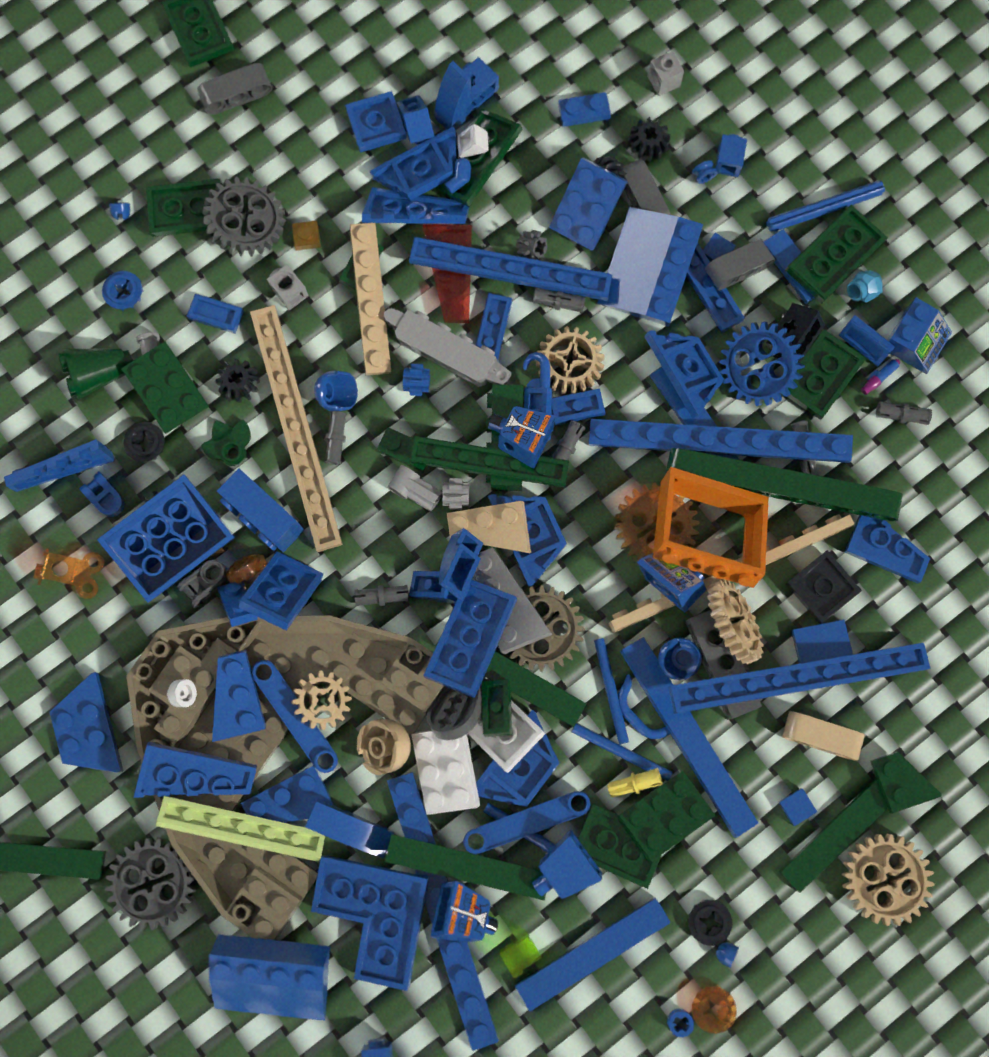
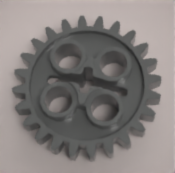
M235 177L233 184L228 179H225L224 187L217 183L215 190L211 189L209 191V198H205V207H203L202 214L205 215L203 224L208 225L207 233H214L213 242L222 241L221 249L228 245L230 246V254L235 249H238L240 256H243L244 251H248L249 255L253 257L255 250L263 254L264 247L271 250L273 243H278L280 238L278 235L281 236L284 230L282 227L285 224V219L281 217H283L285 210L278 209L281 200L273 201L275 192L266 193L267 185L259 188L258 180L252 185L249 184L248 177L245 178L244 183H240L238 177ZM243 197L247 198L245 236L241 235ZM227 201H233L237 205L232 206L228 204ZM252 205H258L262 209H255ZM225 224H232L236 228H228ZM251 228H258L261 232H254Z
M147 838L145 845L140 840L134 843L135 850L131 846H126L124 849L127 856L123 854L116 855L120 863L110 865L115 874L106 876V879L113 881V885L105 888L106 891L113 892V896L107 899V901H116L117 905L113 908L112 912L121 910L123 913L119 920L122 921L129 917L130 927L134 926L138 921L140 930L145 929L148 923L150 929L155 930L158 927V921L162 927L168 926V918L173 922L178 920L176 911L181 914L186 913L187 910L183 903L190 904L193 902L188 893L197 890L195 887L190 886V882L196 879L194 876H189L190 870L177 852L172 850L173 847L170 841L163 846V838H158L155 845L152 838ZM157 858H161L165 862V870L162 873L158 872L155 868ZM132 868L136 869L139 873L137 883L132 882L129 878ZM169 873H174L172 879L134 894H129V890ZM166 884L171 885L174 889L172 899L164 895L163 890ZM140 895H144L148 900L146 909H142L138 905V897Z

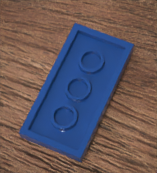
M471 580L464 598L461 600L457 599L423 676L426 679L475 698L516 604L517 597Z

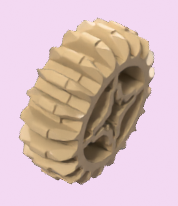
M566 326L563 334L560 330L556 329L554 331L555 337L548 334L546 336L547 342L540 343L541 350L537 352L544 354L549 362H553L555 366H559L563 370V376H561L551 367L550 383L553 382V391L557 390L559 386L561 387V394H565L566 389H571V394H575L576 388L584 392L586 391V385L589 387L594 386L595 382L593 379H600L601 374L598 371H603L604 364L601 362L604 361L605 356L599 353L602 350V346L594 345L597 340L596 337L587 338L589 334L587 330L581 335L579 334L578 327H575L574 332H570L569 327ZM569 344L566 350L553 352L559 346ZM577 346L584 349L590 359H586V356L581 355L577 351ZM571 352H573L572 358L574 360L570 364V369L567 370L568 363L566 362L570 358ZM537 360L536 367L540 368V363ZM587 369L583 375L571 378L573 372Z

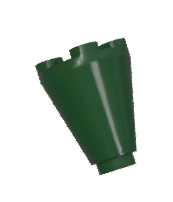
M122 349L62 350L63 353H58L63 374L69 373L70 376L66 378L71 398L77 397V399L84 398L125 376L121 368L132 362L129 350L122 351Z

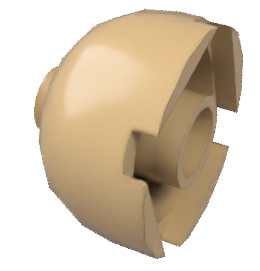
M378 719L369 722L368 725L360 729L357 738V751L359 755L363 754L366 762L362 764L372 774L383 775L402 767L409 757L411 742L407 731L398 722L389 719Z

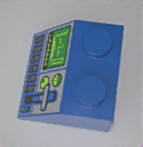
M916 297L904 311L887 341L895 346L891 352L892 355L927 374L952 331L939 310Z
M653 553L641 558L637 562L646 581L684 613L706 591L703 581L705 578L698 571H691L682 566L665 563L662 560L653 558Z

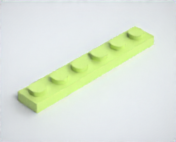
M167 796L163 798L156 826L317 862L321 858L325 839L324 835L308 828Z

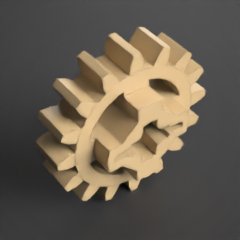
M319 671L317 678L310 673L307 675L308 682L301 679L298 683L302 688L293 690L298 699L291 701V704L298 705L299 709L294 711V715L302 714L303 717L300 723L303 724L306 721H310V729H314L316 724H319L320 730H325L326 723L331 728L336 727L335 719L343 721L345 718L341 714L342 711H350V708L345 706V702L352 700V698L344 694L349 687L340 686L342 678L336 681L333 680V672L324 677L323 671ZM327 683L329 685L325 689H318L312 684ZM336 692L339 697L338 706L334 703V694ZM328 693V695L326 696L327 698L325 699V703L327 705H321L315 708V706L317 705L316 703L318 702V698L316 696L320 697ZM305 695L309 698V707L307 709L304 705ZM318 712H325L327 715H330L329 718L325 719L315 718L314 716Z

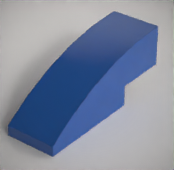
M452 61L445 72L438 91L435 119L446 130L454 127L456 131L466 122L465 110L472 104L471 78Z
M465 528L451 536L439 573V584L459 600L464 598L481 560L478 554L483 545V542Z
M321 800L316 801L305 826L326 837L381 858L385 856L391 834L395 833Z

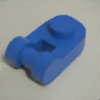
M100 471L93 476L94 479L89 484L85 483L79 488L97 510L105 516H117L124 509L125 503L122 495ZM102 486L104 490L99 495H96L95 492Z

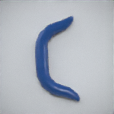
M628 674L618 693L619 704L624 718L636 731L649 739H661L670 735L667 727L657 730L648 728L629 708L627 696L632 687V679Z

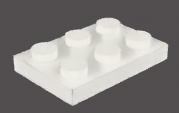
M512 701V735L485 737L483 735L482 712L477 724L468 733L507 773L545 735V732Z
M432 730L411 734L426 815L479 807L480 802L467 734L454 740H442L436 737Z

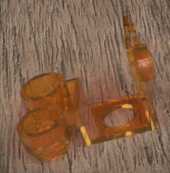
M45 549L42 555V564H36L33 579L38 580V586L41 585L42 579L75 586L77 595L82 599H90L97 594L98 584L94 579L90 578V574L99 572L104 566V559L99 553H88L82 560L73 557L49 553V549ZM90 558L98 560L97 567H91L88 564ZM64 561L67 564L68 571L64 576L53 574L52 565L54 562ZM85 583L91 584L92 591L90 593L83 591L82 587Z

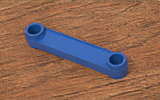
M261 660L256 662L252 668L253 679L314 767L322 773L333 771L338 763L336 752L317 725L314 729H310V721L302 724L300 720L303 715H294V711L299 709L298 705L291 704V701L298 698L271 661ZM266 664L271 668L272 674L269 679L263 680L258 677L257 668L260 665ZM323 753L330 754L334 759L333 764L329 767H322L318 763L319 756Z
M575 791L474 828L464 836V847L469 853L480 854L582 816L590 808V799L584 792ZM574 796H579L584 800L585 805L582 811H575L571 807V799ZM475 833L483 838V846L478 850H474L468 845L469 836Z

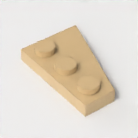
M524 501L447 513L450 538L453 534L465 528L483 542V545L531 553Z

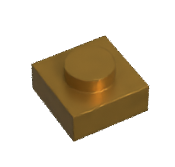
M317 221L292 224L296 251L321 248Z

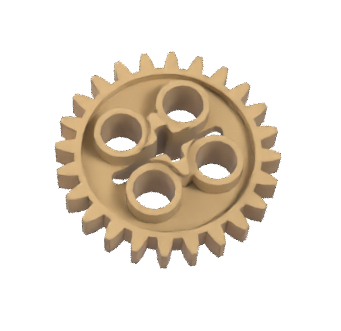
M721 579L709 585L710 588L707 589L709 595H707V598L711 602L708 603L712 611L710 615L716 621L714 626L719 628V636L723 637L725 646L730 648L731 654H735L738 661L741 660L742 664H750L762 658L763 650L761 647H763V643L760 640L762 636L758 630L759 626L755 623L756 617L751 614V607L748 606L746 598L741 595L739 589L736 590L734 583L731 584L728 580ZM740 619V621L731 624V621Z
M875 834V842L871 838L865 837L866 846L856 843L855 845L859 852H848L853 861L843 863L850 870L849 872L842 873V876L849 878V882L842 885L843 888L851 889L852 891L846 898L849 900L856 899L853 908L856 910L863 908L862 917L868 918L871 915V921L874 923H878L882 919V923L885 926L890 925L891 919L895 925L901 926V917L906 922H912L910 913L921 916L917 907H928L923 899L924 897H933V895L926 891L927 887L935 886V883L927 881V877L934 874L933 871L925 870L924 868L930 861L919 859L923 851L920 849L912 851L915 843L908 841L904 845V837L898 836L894 841L893 834H886L885 840L881 834ZM895 853L899 859L896 867L891 868L889 857ZM868 865H872L874 875L871 879L867 880L864 870ZM907 867L909 868V872H908V873L898 875V874H900L902 871H904ZM886 874L895 876L889 879L890 885L880 883L887 879ZM908 879L911 883V889L908 893L904 894L901 888L902 883ZM877 884L870 891L866 890L867 886ZM881 891H885L887 895V900L883 905H879L877 902V896Z

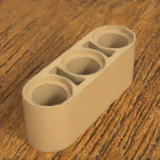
M789 711L782 738L846 759L858 761L865 734L801 713Z

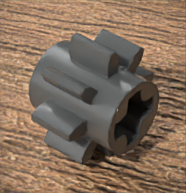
M523 231V235L517 240V254H522L524 258L541 260V257L547 251V239L540 237L541 231Z

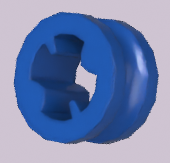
M711 160L702 162L693 169L692 173L694 176H697L696 181L698 184L706 183L717 175L718 172L716 168H712L714 164Z
M679 1008L670 1012L667 1024L671 1032L675 1036L682 1038L691 1034L694 1022L690 1014L684 1009ZM684 1016L687 1017V1020H685L686 1028L679 1027L676 1030L674 1028L676 1026L674 1019L676 1017L680 1019Z

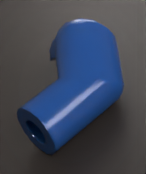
M459 158L455 161V176L445 183L446 188L451 194L470 180L471 164L466 158Z

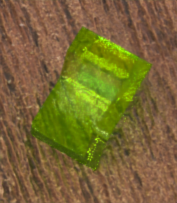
M529 933L500 949V955L513 978L523 974V969L541 959V955Z

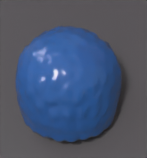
M333 370L324 373L317 379L314 385V394L319 405L325 410L344 411L351 409L355 405L358 397L356 380L351 373Z
M680 637L663 644L658 654L661 670L668 678L673 680L691 678L697 673L702 661V654L696 644L689 639Z

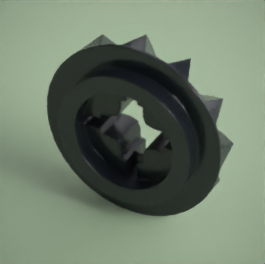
M140 422L128 429L124 436L123 446L130 458L147 463V461L156 460L157 456L164 452L163 447L166 441L163 432L158 426L150 422ZM146 435L147 439L153 442L147 444V449L144 451V448L141 445H137V443L142 442L143 437Z
M703 900L695 904L688 915V928L692 936L704 945H718L724 942L731 933L733 924L731 914L722 903L716 900ZM713 911V920L721 926H711L706 934V924L699 920V918H709Z

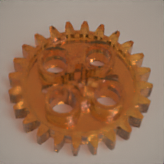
M653 483L651 490H648L645 484L642 485V493L633 489V498L627 495L624 497L627 505L619 504L618 509L623 514L615 515V519L621 521V523L614 525L615 530L621 531L616 536V540L624 539L625 542L620 548L630 549L627 557H631L634 554L638 555L636 563L641 558L653 553V549L647 545L646 539L649 537L655 538L656 528L652 529L642 538H637V534L649 529L653 521L657 522L658 512L654 509V503L659 502L660 490H658L656 483ZM674 495L672 512H675L676 516L671 518V524H677L681 529V534L674 535L670 533L669 541L684 546H694L696 542L690 537L698 536L699 532L692 528L698 526L700 521L692 520V518L698 512L694 510L689 511L690 506L693 504L692 501L684 503L683 499L685 497ZM641 516L645 521V525L642 527L635 526L632 522V517Z

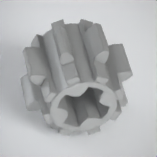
M450 478V482H443V506H449L450 510H462V506H469V482H462V478Z

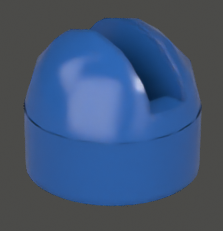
M129 202L109 203L110 213L114 219L119 220V214H122L123 220L129 217Z
M728 942L721 943L718 946L719 950L716 951L717 959L723 965L731 968L739 947Z

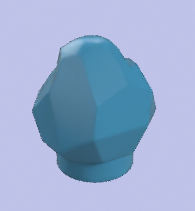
M871 270L860 271L848 284L847 293L852 300H861L866 303L882 293V278L880 274Z

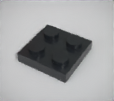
M828 550L786 583L819 624L825 622L862 591Z

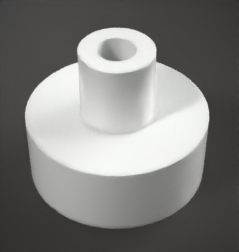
M187 679L173 681L167 691L168 699L175 707L191 706L197 695L194 683Z

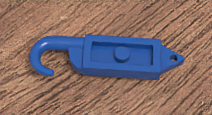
M534 352L526 357L523 369L527 370L531 361L538 360L540 363V378L529 381L524 389V408L551 414L550 362L544 354Z

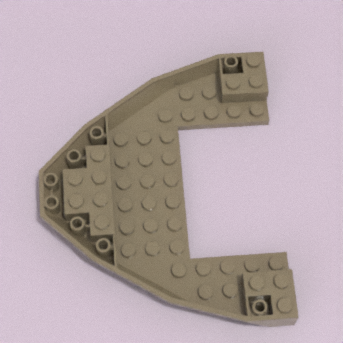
M297 616L287 631L257 617L258 620L231 627L228 617L160 630L126 675L137 751L141 763L143 762L147 743L151 742L255 764L257 769L254 781L289 729L255 682L266 728L212 742L219 656L246 650L251 671L256 662L261 660L271 661L292 691L294 689H301L302 687L298 682L301 679L308 682L307 675L310 673L317 678L319 671H323L324 677L333 672V680L336 681L342 678L340 686L349 687L346 691L348 694L385 719L398 722L410 736L416 732L426 717L429 707L445 687L423 676L433 652L411 637L333 616ZM266 664L260 665L257 668L258 677L263 680L270 678L272 674L271 668ZM184 679L192 681L197 691L194 703L189 707L173 706L167 696L171 683L175 680ZM315 683L312 685L318 688L321 683ZM305 695L304 705L306 706L309 702V698ZM212 793L199 794L198 796L178 794L170 795V797L234 811L245 794L213 795ZM153 795L160 811L164 797ZM165 828L172 847L222 917L252 938L277 940L317 880L318 871L298 857Z

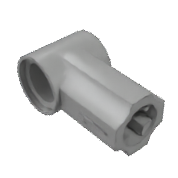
M403 465L399 467L387 486L396 495L404 499L408 498L430 512L436 507L442 496V491L423 481L417 473Z

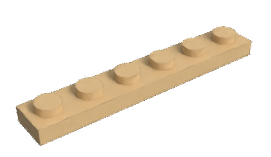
M350 224L365 376L391 374L386 321L383 318L385 308L376 224Z

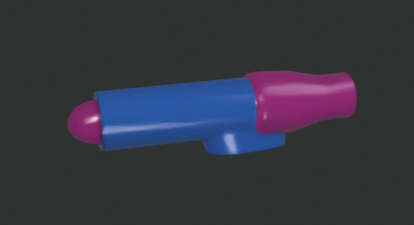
M892 359L880 371L875 370L867 378L868 381L861 388V392L867 395L880 386L899 367L900 360Z

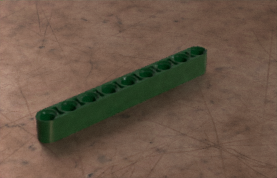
M670 449L666 473L670 467L771 498L886 521H898L903 494L897 491L686 449Z

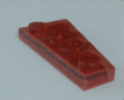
M422 224L425 239L472 248V225ZM432 268L444 323H469L471 275Z

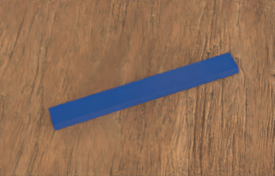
M414 237L409 258L410 264L557 292L562 291L563 293L605 301L608 300L613 275Z
M642 637L622 649L620 653L733 837L737 838L757 825V819L690 711L674 714L668 688L673 683L661 670L659 661L645 638Z

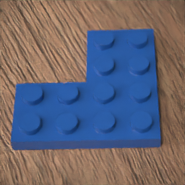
M323 855L320 859L311 912L364 923L354 979L408 991L411 983L429 877Z

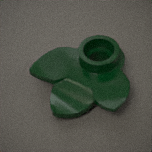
M245 420L239 421L234 428L226 423L215 421L212 427V440L201 444V447L206 456L213 460H222L229 466L240 465L246 458L245 447L251 440L250 428ZM233 450H237L238 455L234 458H231L230 452Z

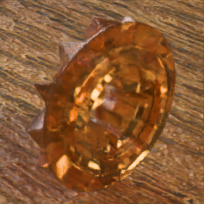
M250 554L235 561L226 573L230 583H240L243 580L248 581L249 578L255 577L257 573L262 572L263 568L267 565L264 555Z
M718 986L705 987L699 993H696L695 999L691 1004L692 1016L696 1024L702 1030L713 1034L728 1030L734 1023L737 1013L733 997L726 990ZM710 998L716 1005L722 1006L721 1009L717 1010L718 1021L711 1013H706V1010L710 1008Z

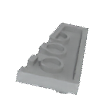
M492 547L480 552L478 556L481 560L474 573L477 582L517 597L516 604L498 643L501 653H509L553 635L496 550Z

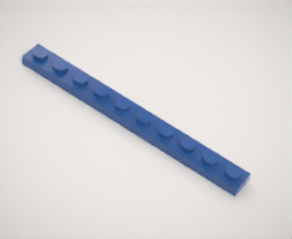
M591 419L589 446L660 451L680 448L706 454L845 463L852 461L853 435Z
M919 643L671 685L668 688L673 712L676 714L918 672L931 668L925 644Z
M411 772L388 780L387 783L404 837L436 845L414 773ZM415 869L417 875L429 877L425 903L433 925L441 885L449 882L445 876ZM437 938L472 1051L499 1042L468 942Z

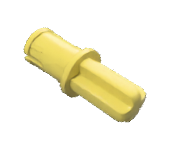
M658 768L639 774L633 772L631 777L610 782L608 784V791L613 798L632 792L640 794V791L661 786L663 782Z

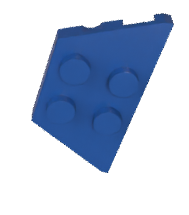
M451 127L370 170L371 176L375 181L409 200L450 180L455 176L454 164L457 147L455 128Z
M654 330L648 331L644 336L691 417L696 419L715 394L714 392L724 381L722 375L699 337H683L674 333L663 336L656 335Z
M491 494L488 496L491 506L524 501L531 553L512 550L528 588H530L566 547L567 543L546 497L533 496L529 498L515 495L507 497Z
M94 672L50 711L62 764L116 773L123 772L99 674Z
M532 710L528 717L543 730L536 712ZM546 733L508 773L493 760L476 782L478 796L527 807L559 765L558 758L551 747Z

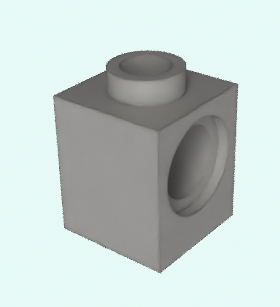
M671 51L651 60L648 78L656 93L660 96L680 87L684 70L674 52Z
M288 265L275 269L270 274V277L267 278L271 289L288 310L309 296L305 286ZM284 283H292L288 289H281Z

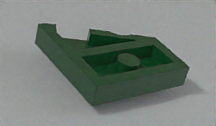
M899 752L870 760L890 813H896L942 797L941 792Z

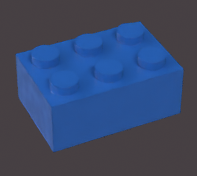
M240 468L217 490L223 497L220 502L236 517L241 514L238 519L254 534L260 531L261 533L258 537L273 551L278 548L284 553L305 531L297 520Z

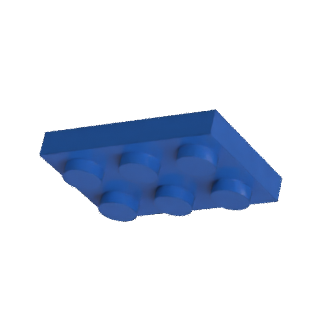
M584 157L581 158L549 228L593 251L628 181Z
M277 551L240 599L238 608L287 631L322 581L324 573Z

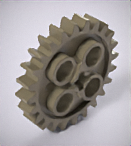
M541 585L539 593H536L533 587H530V595H527V598L536 609L542 603L549 606L548 614L541 617L545 624L555 612L560 614L547 625L553 635L514 650L510 658L514 660L521 657L519 661L520 666L529 662V670L531 671L535 665L539 666L540 672L544 671L545 665H548L554 671V663L558 662L564 667L563 658L566 657L572 661L573 657L570 651H580L575 643L584 641L578 635V632L585 631V627L578 626V623L583 621L584 617L575 616L580 608L579 606L570 607L573 603L572 597L566 601L563 600L565 596L564 591H561L556 596L554 587H551L549 593L545 592L543 585ZM559 622H564L568 625V631L562 636L554 634L553 630L554 626ZM543 640L548 642L549 650L545 654L540 655L535 652V645Z

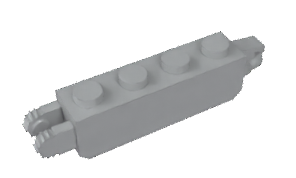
M388 308L384 311L383 318L387 325L395 330L400 345L478 387L486 385L487 382L506 385L510 379L511 372L498 363L496 356H494L495 352L483 345L481 348L472 344L473 340L463 334L457 336L451 333V329L441 322H438L437 325L430 322L429 317L418 310L414 313L407 309L405 314L395 310V308Z

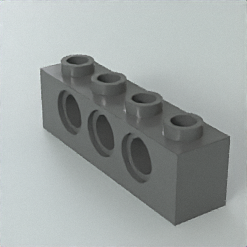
M711 610L685 621L693 642L700 649L702 662L709 679L751 672L748 664H742L741 660L738 661L735 654H731L730 648L725 646L723 637H720L721 640L718 645H714L709 641L708 634L710 631L720 633L719 628L714 626L716 621L710 615L712 613ZM723 655L731 660L729 670L723 669L719 664V659ZM762 699L722 705L727 720L762 707L760 703Z

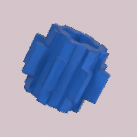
M411 364V368L405 367L403 372L404 391H409L410 396H422V392H429L430 369L424 368L423 364Z

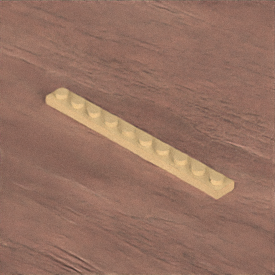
M275 305L251 311L252 321L316 551L320 552L343 545L277 309Z
M840 514L827 519L825 521L827 525L819 529L817 525H813L803 530V536L796 539L793 535L780 540V546L774 549L766 546V565L850 528L854 525L851 516L848 515L841 518ZM741 557V558H739V559H737V560H735V561L742 563V558H743V557ZM712 575L704 579L705 592L710 588L709 585L721 579L715 578ZM661 593V599L652 602L650 598L636 605L637 610L628 613L627 609L612 615L614 620L610 621L609 626L612 632L615 633L676 605Z

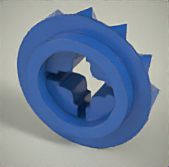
M118 271L111 274L105 280L102 287V295L105 302L113 309L116 308L122 311L126 308H134V305L141 301V294L144 292L139 278L128 271ZM127 286L126 289L130 295L122 294L120 297V293L115 287L124 289Z

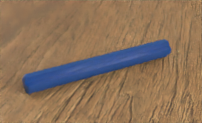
M876 181L770 217L767 221L768 229L770 232H775L840 210L851 204L854 205L883 194L885 187L882 181Z

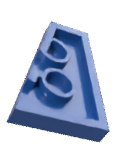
M861 515L858 516L844 552L917 584L922 581L930 560L925 553L906 537L903 538L893 530L886 520Z

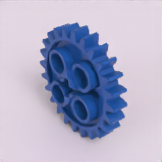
M757 322L751 323V331L747 326H742V334L739 332L732 333L735 341L726 340V344L730 349L721 350L727 356L726 359L719 361V363L726 365V369L721 370L720 374L728 375V378L723 383L731 382L732 386L729 392L737 390L736 399L746 396L745 404H750L755 399V405L760 406L764 399L766 406L772 404V398L778 403L782 401L781 394L785 397L791 395L788 387L792 389L798 387L793 380L803 377L797 373V369L805 367V365L798 363V359L804 357V354H796V350L800 348L801 344L793 345L791 343L795 335L786 337L787 328H782L778 332L777 323L772 324L768 328V322H762L760 329ZM765 340H769L772 343L773 347L770 353H766L763 350L762 346ZM743 351L749 355L747 365L743 364L740 360V355ZM779 352L782 353L780 358L763 365V368H758L746 375H742L743 370L760 363V360L768 359ZM776 363L781 364L784 369L781 377L774 373ZM753 375H757L760 378L761 382L758 388L751 384V377Z

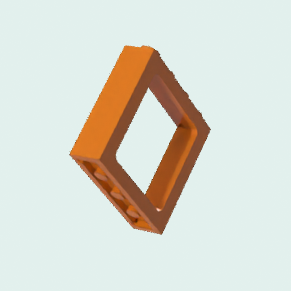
M670 467L660 485L653 558L668 564L688 568L691 571L702 572L718 579H725L739 583L742 586L754 588L765 575L769 497ZM674 495L741 514L745 518L742 563L669 541Z

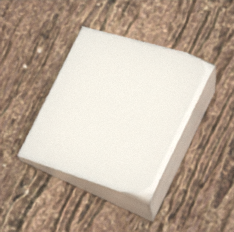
M476 124L471 125L457 136L458 155L461 158L481 154L489 150L487 131Z

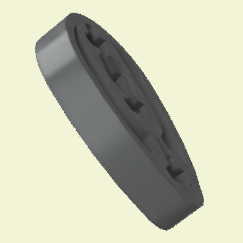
M482 682L475 698L446 686L441 690L429 707L426 716L427 723L436 737L442 740L458 739L475 727L482 712Z

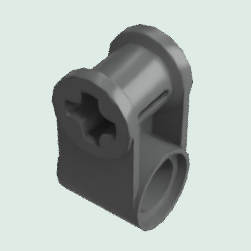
M210 560L205 562L193 574L183 579L177 588L180 591H184L192 601L191 605L193 608H197L218 591L217 587L223 586L229 581L230 571L224 564ZM219 567L220 576L212 580L210 576L211 571Z

